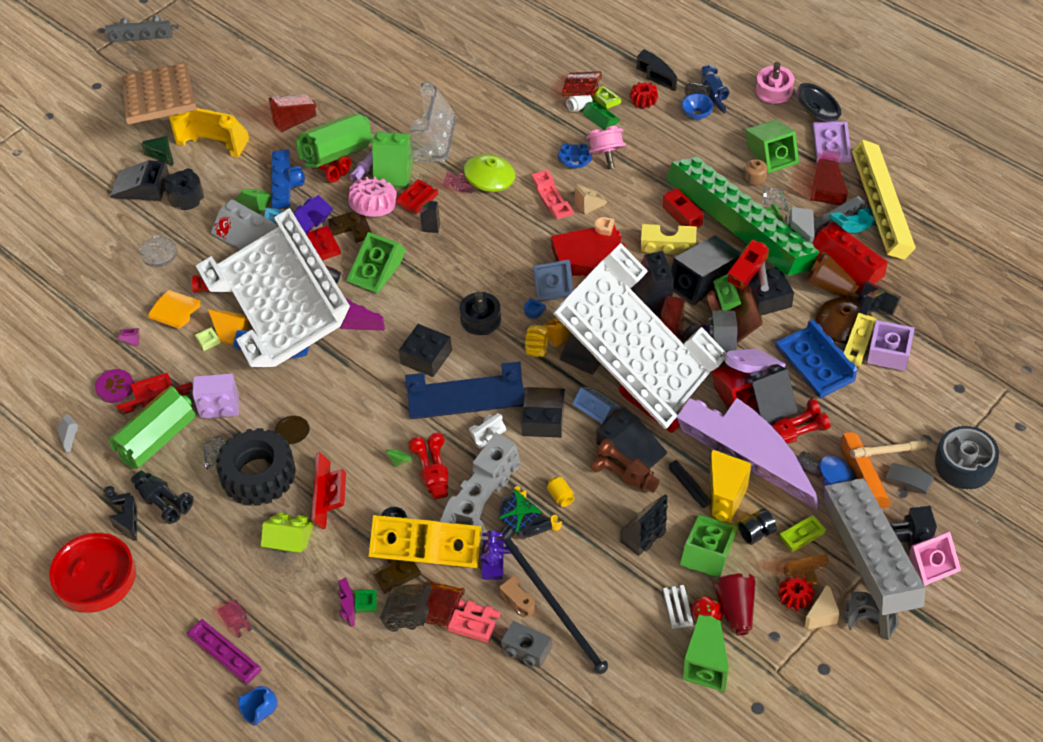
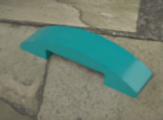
M871 208L860 209L858 214L846 217L841 212L830 213L829 215L833 222L850 233L862 232L877 224Z

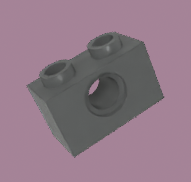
M513 621L501 640L502 652L510 658L522 660L530 667L541 668L552 649V639L545 634ZM523 645H529V647H527V648H523V647H521V646H523Z

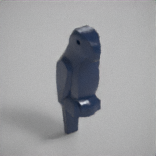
M705 65L701 69L703 89L722 113H726V107L721 101L727 99L730 94L729 89L723 86L721 79L716 75L718 69L713 65Z

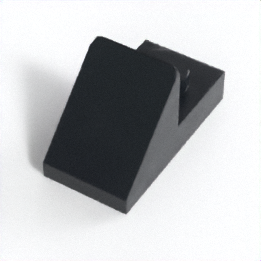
M125 496L122 514L110 515L109 518L114 528L135 541L137 540V504L133 496Z

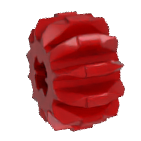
M644 81V83L638 82L637 85H633L630 97L632 104L636 105L637 108L641 106L644 109V107L650 108L651 105L656 104L659 93L657 87L652 85V82L646 83Z
M795 575L794 579H791L787 576L785 582L782 581L780 583L778 597L780 598L781 605L787 604V610L793 607L797 612L800 607L805 611L807 605L812 604L815 591L812 589V583L806 582L805 577L798 579L797 575Z

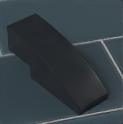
M643 49L637 56L636 69L647 73L648 80L676 91L677 76L674 71L661 58Z

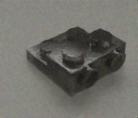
M429 582L392 587L380 616V620L387 630L391 632H396L399 628L415 630L417 626H424L430 610L426 605L432 589Z

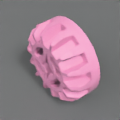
M365 177L363 181L358 179L350 186L348 203L355 212L361 215L383 216L394 210L396 206V190L390 182L387 183L383 178L379 181L376 177L373 179Z

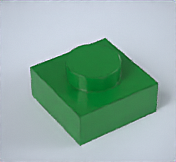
M377 589L355 590L356 613L377 612Z

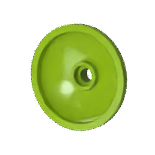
M476 155L468 159L464 165L463 173L466 180L474 187L484 191H503L509 188L515 180V170L512 165L497 155Z

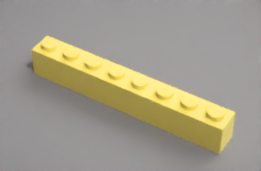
M861 140L852 150V154L887 255L905 260L916 247L880 147L877 144Z

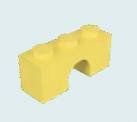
M642 224L641 252L654 253L664 251L665 254H681L696 246L697 227L678 226V232L675 235L666 236L661 233L660 225Z

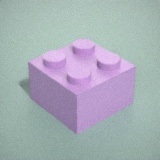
M876 320L867 363L906 371L915 328Z
M233 374L194 377L193 397L200 418L239 415V394Z

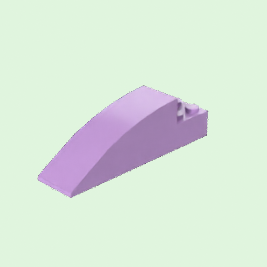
M690 398L677 416L684 433L715 451L751 463L750 471L813 509L817 510L819 508L816 493L793 451L772 426L752 408L736 398L723 417L721 412L713 409V411L708 409L706 404L700 400L695 401Z

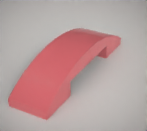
M548 169L531 174L541 200L555 219L558 220L574 215V211L568 201L563 200L555 187L554 179Z

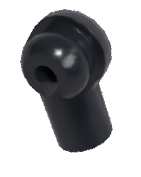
M107 486L103 490L105 493L104 498L113 505L125 504V496H131V493L118 494L114 491L113 486Z

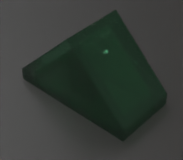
M167 136L146 140L141 143L145 156L158 161H166V164L170 166L174 165Z

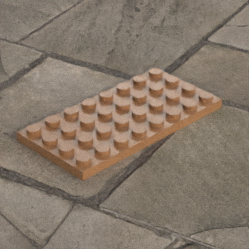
M177 62L173 64L174 66L167 67L163 65L155 70L144 69L141 73L135 74L130 72L122 76L127 125L197 110L187 63Z

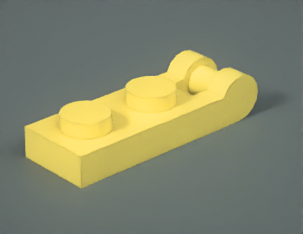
M858 313L844 351L848 360L859 368L861 367L877 318ZM851 351L858 352L857 356H853L850 354Z

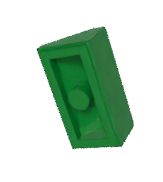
M588 102L583 111L586 117L603 130H607V127L614 126L620 121L617 116L598 102Z

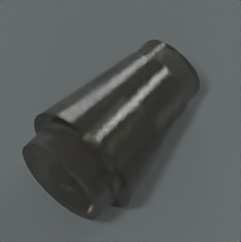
M690 82L686 84L684 91L686 96L691 94L708 96L711 89L708 85Z
M802 451L797 460L803 471L819 478L822 475L819 462L809 452Z

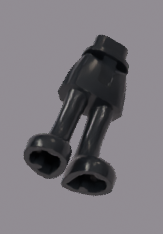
M140 470L131 478L135 489L138 490L145 502L150 505L154 503L162 511V520L168 524L180 520V512L186 515L193 505L194 498L190 493L184 492L177 496L168 488L166 481L149 472L145 473ZM161 497H165L173 505H168L161 499Z

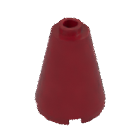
M742 573L730 574L720 577L718 583L716 581L713 582V588L730 630L736 633L737 636L747 635L753 628L756 581L755 576L752 574H748L749 578L743 577Z

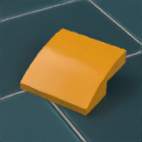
M168 290L153 306L148 314V318L180 329L190 321V314L200 308V300Z

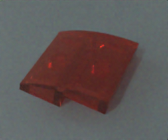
M602 71L569 73L564 83L562 96L595 95L599 90L598 82L602 79Z

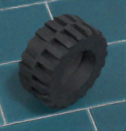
M257 428L256 430L247 429L244 433H236L234 438L230 437L226 441V445H222L219 450L220 453L216 458V469L222 488L234 501L238 503L242 501L244 505L250 506V504L259 506L264 502L267 504L271 503L275 498L279 499L283 492L286 493L289 490V484H292L295 479L296 467L289 443L283 436L278 433L275 434L274 431L269 429L267 431H264L263 428ZM265 459L272 462L268 469L258 474L250 475L240 472L244 465L253 460Z

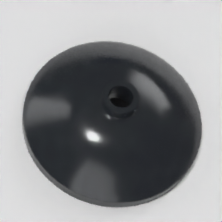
M802 83L799 85L796 91L797 98L807 114L827 122L839 119L842 113L840 105L830 93L812 83Z

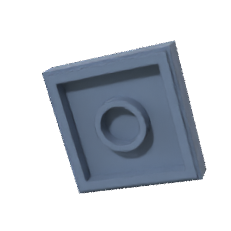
M569 260L533 266L537 301L544 302L567 298L574 290Z

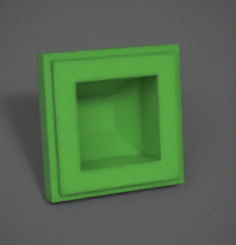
M397 449L387 450V455L394 467L412 460V456Z

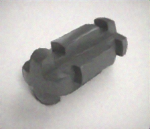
M693 323L685 331H682L680 336L684 341H687L701 327L697 323Z

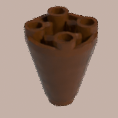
M825 252L821 254L818 261L812 267L811 273L804 281V284L809 287L844 298L849 297L850 299L859 287L846 271Z

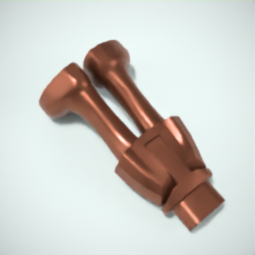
M606 438L603 440L597 451L599 455L593 461L591 470L594 472H600L604 468L612 470L620 475L623 481L630 486L640 488L643 491L647 489L654 493L660 483V479L654 476V472H651L639 458L632 460L625 456L615 447L610 439ZM610 457L615 458L616 460H618L619 462H621L622 464H624L627 468H625V467L621 466L620 464L616 463V462H615L614 460H612Z

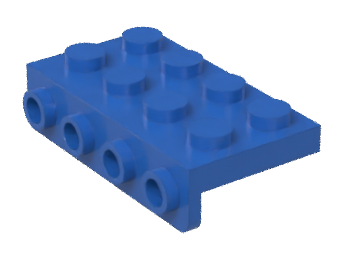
M813 319L808 321L806 328L776 342L775 347L820 399L855 382L857 374L855 364L848 360L844 352L834 344L832 338L827 336L821 326L816 324Z

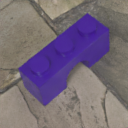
M317 195L313 199L311 197L307 199L303 204L304 206L299 205L294 211V216L307 235L314 225L317 227L328 218L333 208Z

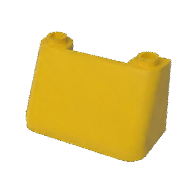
M196 108L197 110L169 116L176 144L180 146H185V142L188 140L196 142L198 137L226 142V149H230L231 156L239 158L249 141L248 131L234 116Z

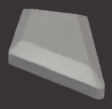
M67 414L63 417L57 431L65 452H70L75 433L78 431V424Z

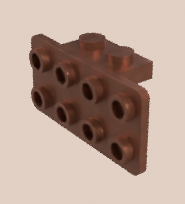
M749 284L744 291L736 287L741 304L727 310L735 311L738 326L737 343L763 323ZM714 287V291L706 294L708 306L712 311H723Z

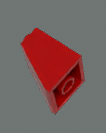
M726 365L713 370L712 376L714 388L727 409L729 410L733 402L738 398L755 412H758L752 385L744 380L751 373L742 372Z

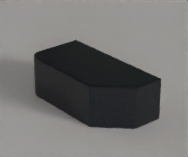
M429 201L422 206L420 212L422 231L439 233L440 217L438 202Z

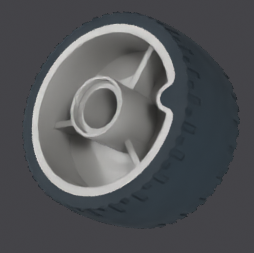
M971 426L954 427L942 436L935 455L937 472L945 482L956 488L971 490L982 487L990 481L996 471L999 449L994 438L982 429Z

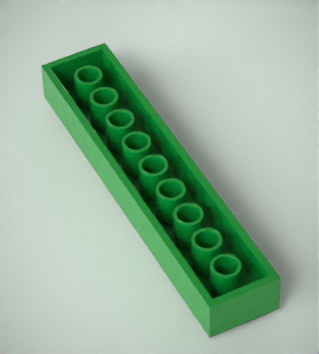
M693 157L671 163L666 178L670 184L678 188L684 195L749 245L752 240L765 244L769 248L766 260L785 275L791 276L812 269L820 251L813 244L805 241L800 234L792 231L787 224L779 221L774 214L766 211L761 204L756 203L749 195L740 191L736 185L731 184L724 176L714 171V168L705 164L701 158Z

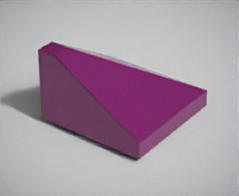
M139 328L120 330L118 339L131 345L139 346Z

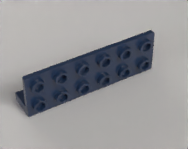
M521 362L501 363L502 375L433 384H426L424 373L405 375L410 419L523 406L525 395Z

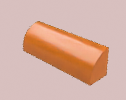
M852 432L843 433L841 449L855 474V479H865L881 509L890 507L891 501L870 458H851L850 456L852 449L864 447L859 435Z

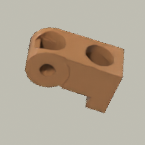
M513 575L499 587V597L516 613L525 618L534 614L535 598L520 588L519 578Z

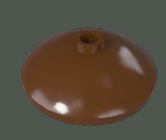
M850 298L828 300L818 309L816 324H819L824 333L830 336L834 342L847 344L862 306H860L859 301Z

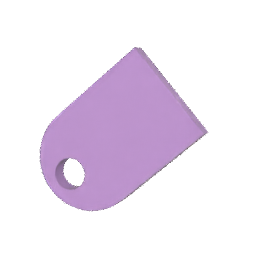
M760 349L728 351L725 357L727 365L746 373L763 371L773 364L785 367V363Z

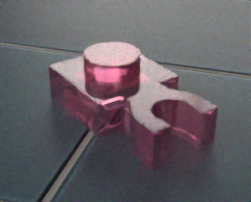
M451 172L446 173L443 185L455 186V190L472 194L474 186L466 180L464 174L459 173L456 176Z
M236 599L217 610L229 629L234 626V631L238 638L242 636L239 631L240 628L245 627L248 632L252 630L249 622L245 620L247 619L246 613Z

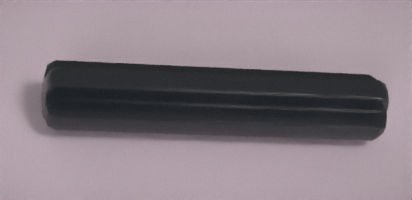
M677 460L671 462L669 470L702 508L709 506L711 499Z

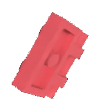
M460 600L458 608L464 609V612L455 609L448 626V631L489 643L496 626L495 621L490 620V618L499 619L501 611L494 610L492 606L487 605L484 607L477 605L472 600L468 602ZM474 612L481 614L482 617L473 615L472 613Z

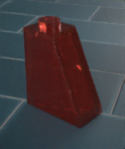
M306 94L268 98L273 123L281 133L316 116V103Z
M819 158L810 201L839 206L846 203L848 190L837 161Z
M666 295L660 320L680 340L684 324L685 299Z

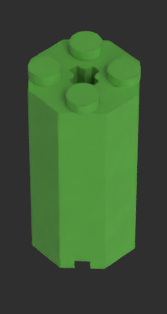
M351 113L299 133L298 136L300 138L295 142L298 157L306 161L304 164L307 167L317 168L342 156H347L367 148L373 142L369 119L361 114Z
M172 386L165 389L108 439L111 449L114 453L116 451L120 453L119 459L132 469H138L195 418L196 414L190 406L192 404L191 400L185 395L182 397Z

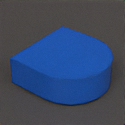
M529 298L524 305V314L531 319L540 317L546 310V304Z

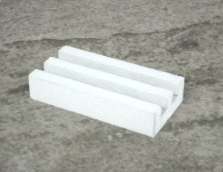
M680 585V588H676V586L671 587V589L663 588L671 628L693 626L684 585ZM678 594H681L687 621L683 619ZM669 595H673L679 622H675Z

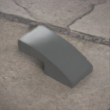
M892 463L885 477L887 483L906 486L909 492L922 494L928 493L934 480L933 476L923 471Z

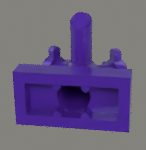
M494 530L483 532L482 536H487L488 540H483V554L481 555L482 580H503L504 554H511V552L504 546V540H496L497 536H503L501 532Z

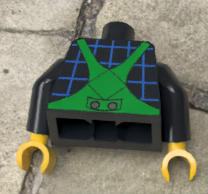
M516 486L514 492L501 500L498 518L506 524L500 531L503 534L501 537L505 540L511 538L515 533L522 539H526L551 529L554 531L561 529L562 521L556 523L558 516L553 515L550 521L547 520L548 517L526 498V490L521 492L520 486Z

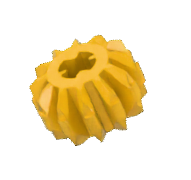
M530 325L527 329L525 340L526 354L532 357H543L545 355L549 336L546 327Z

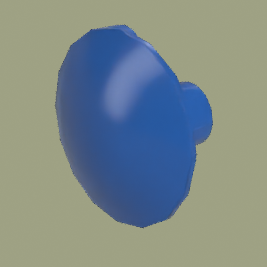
M563 144L558 153V159L561 164L569 168H582L591 162L592 154H589L587 144Z
M826 456L819 462L825 485L855 480L852 468L841 458Z

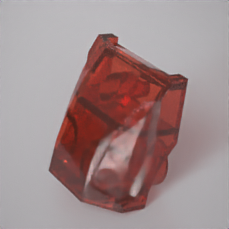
M426 581L413 606L410 618L429 625L436 624L448 627L452 615L459 605L460 598L465 593V588Z

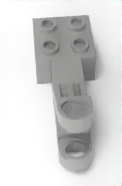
M495 432L473 461V476L468 482L466 480L463 481L460 485L462 490L457 497L452 496L440 522L453 524L460 522L468 525L482 526V540V533L485 532V528L480 517L485 502L494 490L498 492L501 487L506 486L510 475L517 471L521 461L516 443ZM475 492L479 493L476 496H471ZM467 510H472V512L464 514Z

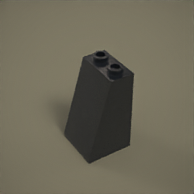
M716 235L674 257L671 267V273L674 278L673 292L693 306L706 297V294L714 290L713 281L728 274L742 253Z
M664 251L645 254L641 265L648 272L630 289L663 324L671 323L674 278Z
M571 333L560 356V360L593 375L601 363Z

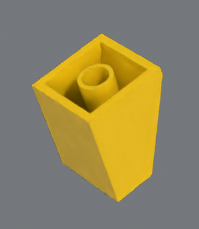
M715 450L711 453L709 474L711 514L717 520L731 524L749 486L751 463Z

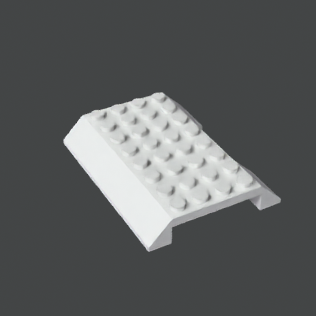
M290 208L274 217L279 227L219 264L211 256L196 265L210 292L234 293L255 332L250 330L236 339L251 367H276L339 328L350 307Z
M620 243L555 309L553 314L657 422L666 429L678 416L676 412L707 375L719 367L725 360L727 353L702 327L686 342L682 343L630 289L648 271Z

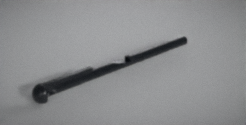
M507 538L503 543L588 658L594 663L595 668L593 671L596 674H604L608 669V662L600 660L511 538Z

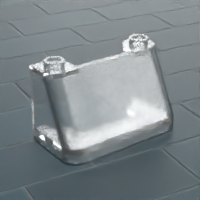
M421 83L420 94L423 101V119L413 121L410 128L413 160L443 162L449 157L456 125V113L434 84Z

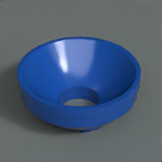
M691 94L682 101L684 114L695 120L706 118L713 109L712 100L703 94ZM700 111L701 114H693L692 112Z

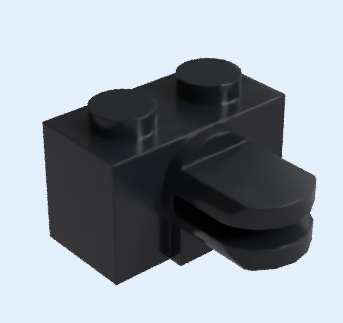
M931 506L910 508L908 515L904 516L903 523L890 524L898 540L908 543L909 550L912 545L934 537L937 528Z

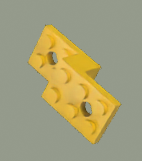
M373 515L369 557L478 568L482 526ZM391 532H394L396 535V541L393 544H390L387 540ZM458 539H461L464 544L460 551L454 548V543Z

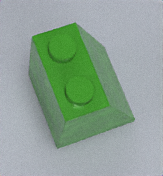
M777 119L745 129L747 145L758 160L766 163L767 173L799 163L795 130Z
M375 132L372 143L373 178L376 177L379 181L383 178L387 183L390 182L394 188H408L413 167L410 134Z
M699 615L684 660L683 680L725 692L729 666L721 622L711 616Z

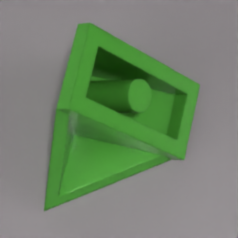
M242 189V192L236 197L235 201L261 214L271 202L272 194L260 189Z

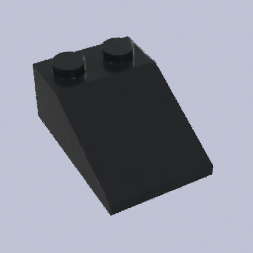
M527 387L522 414V436L562 438L565 401L564 388Z
M625 407L597 429V445L600 446L603 440L608 438L621 453L632 460L639 458L649 469L667 454L664 447L641 420Z

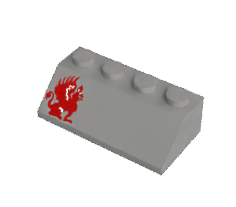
M231 199L219 210L211 235L240 251L279 227V225Z

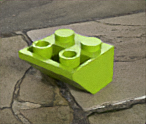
M278 512L263 522L261 547L301 553L307 548L314 522L308 519V516L297 515L296 517H290L288 513Z

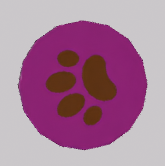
M113 369L103 373L97 379L95 390L104 402H121L124 400L123 398L129 397L132 394L131 384L134 381L127 371Z

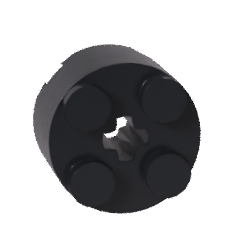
M187 168L166 176L165 188L170 204L174 208L180 207L181 210H190L200 204V200L204 198L200 178L192 169Z

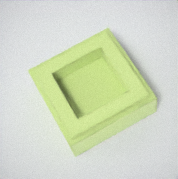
M212 327L195 334L196 340L203 351L220 344V339Z

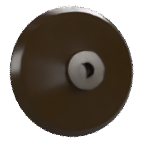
M288 416L277 423L275 434L278 433L283 436L289 444H296L307 437L310 426L303 417Z

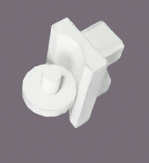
M497 413L494 416L489 414L484 418L483 424L480 426L473 425L469 428L470 435L477 448L480 449L486 445L495 432L502 434L507 430L503 424L501 414Z

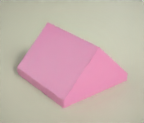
M950 531L911 546L908 557L924 586L961 571Z

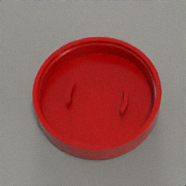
M89 533L69 541L56 553L49 570L50 584L58 600L67 608L82 613L99 612L114 606L128 594L136 577V565L130 549L121 539L107 533Z

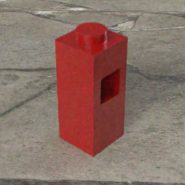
M678 188L663 195V208L681 226H695L699 228L703 225V212Z
M752 240L728 272L727 282L744 291L768 258L769 248L762 242Z

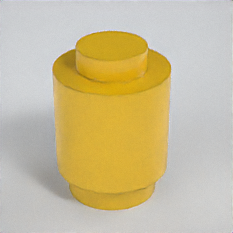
M553 477L549 480L547 490L555 502L561 505V507L570 505L575 499L573 496L574 492L564 478Z

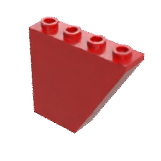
M615 225L610 236L597 233L594 227L551 236V249L556 262L569 260L572 276H588L621 243L620 230H616Z

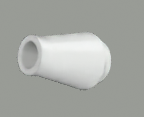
M589 94L570 96L566 101V106L570 112L576 113L584 108L588 102H592V98Z

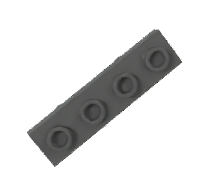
M153 16L152 22L129 23L130 21L127 18H122L120 24L105 25L108 42L172 38L173 35L170 20L161 21L159 16Z

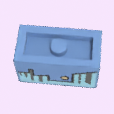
M580 387L572 403L601 424L607 422L613 410H619L621 407L592 387Z

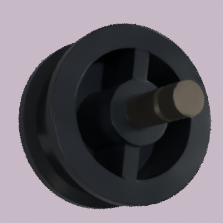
M477 291L467 295L459 306L460 321L464 330L473 335H489L494 332L501 323L499 300L487 292Z

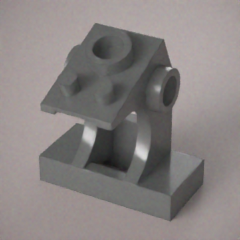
M852 592L851 600L846 601L844 617H848L845 618V623H848L850 631L859 620L870 618L879 624L880 637L889 640L899 625L898 612L882 615L870 593Z

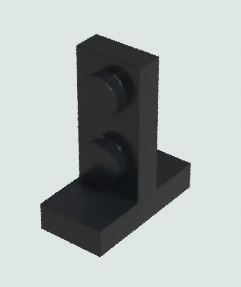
M867 281L859 297L861 300L860 306H862L860 313L868 315L879 308L893 315L901 296Z

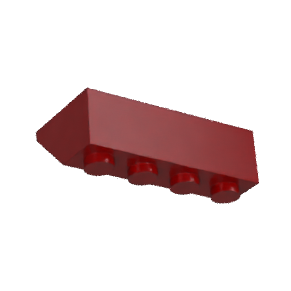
M831 222L820 230L812 242L813 246L820 251L816 261H818L823 252L830 255L856 282L855 284L859 286L856 291L859 295L865 282L869 281L875 284L885 277L888 262L835 222Z

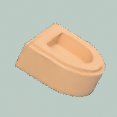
M607 217L596 219L594 223L595 231L602 235H611L614 219Z

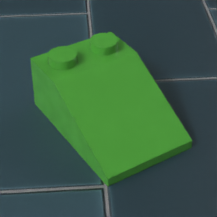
M368 232L346 281L378 294L400 266L406 249L398 242Z
M699 514L686 541L680 565L690 570H697L709 576L720 578L738 527Z

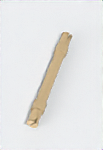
M919 440L878 447H862L852 449L850 456L851 458H864L871 455L926 449L927 442Z

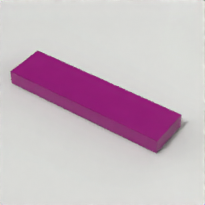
M203 619L187 632V636L245 685L249 684L262 671L257 663Z

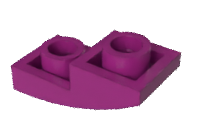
M345 577L338 581L340 589L337 592L341 599L339 613L343 621L347 620L352 627L355 625L356 612L351 588Z

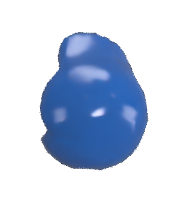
M266 686L254 688L250 692L239 696L237 701L241 715L253 726L258 725L271 715L278 705L275 693Z

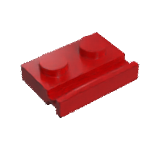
M418 179L396 199V204L409 212H414V215L421 211L424 204L432 201L438 195V189H433L431 185Z

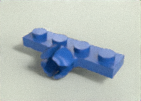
M289 149L272 151L273 208L290 207L291 188L303 186L305 183L303 181L305 180L304 172L301 171L302 167H290Z

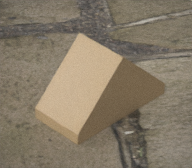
M578 184L575 185V205L584 215L607 203L598 191Z
M826 585L806 616L804 628L813 629L837 624L840 613L829 586Z

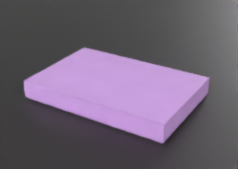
M813 122L812 129L816 163H851L852 155L848 123Z

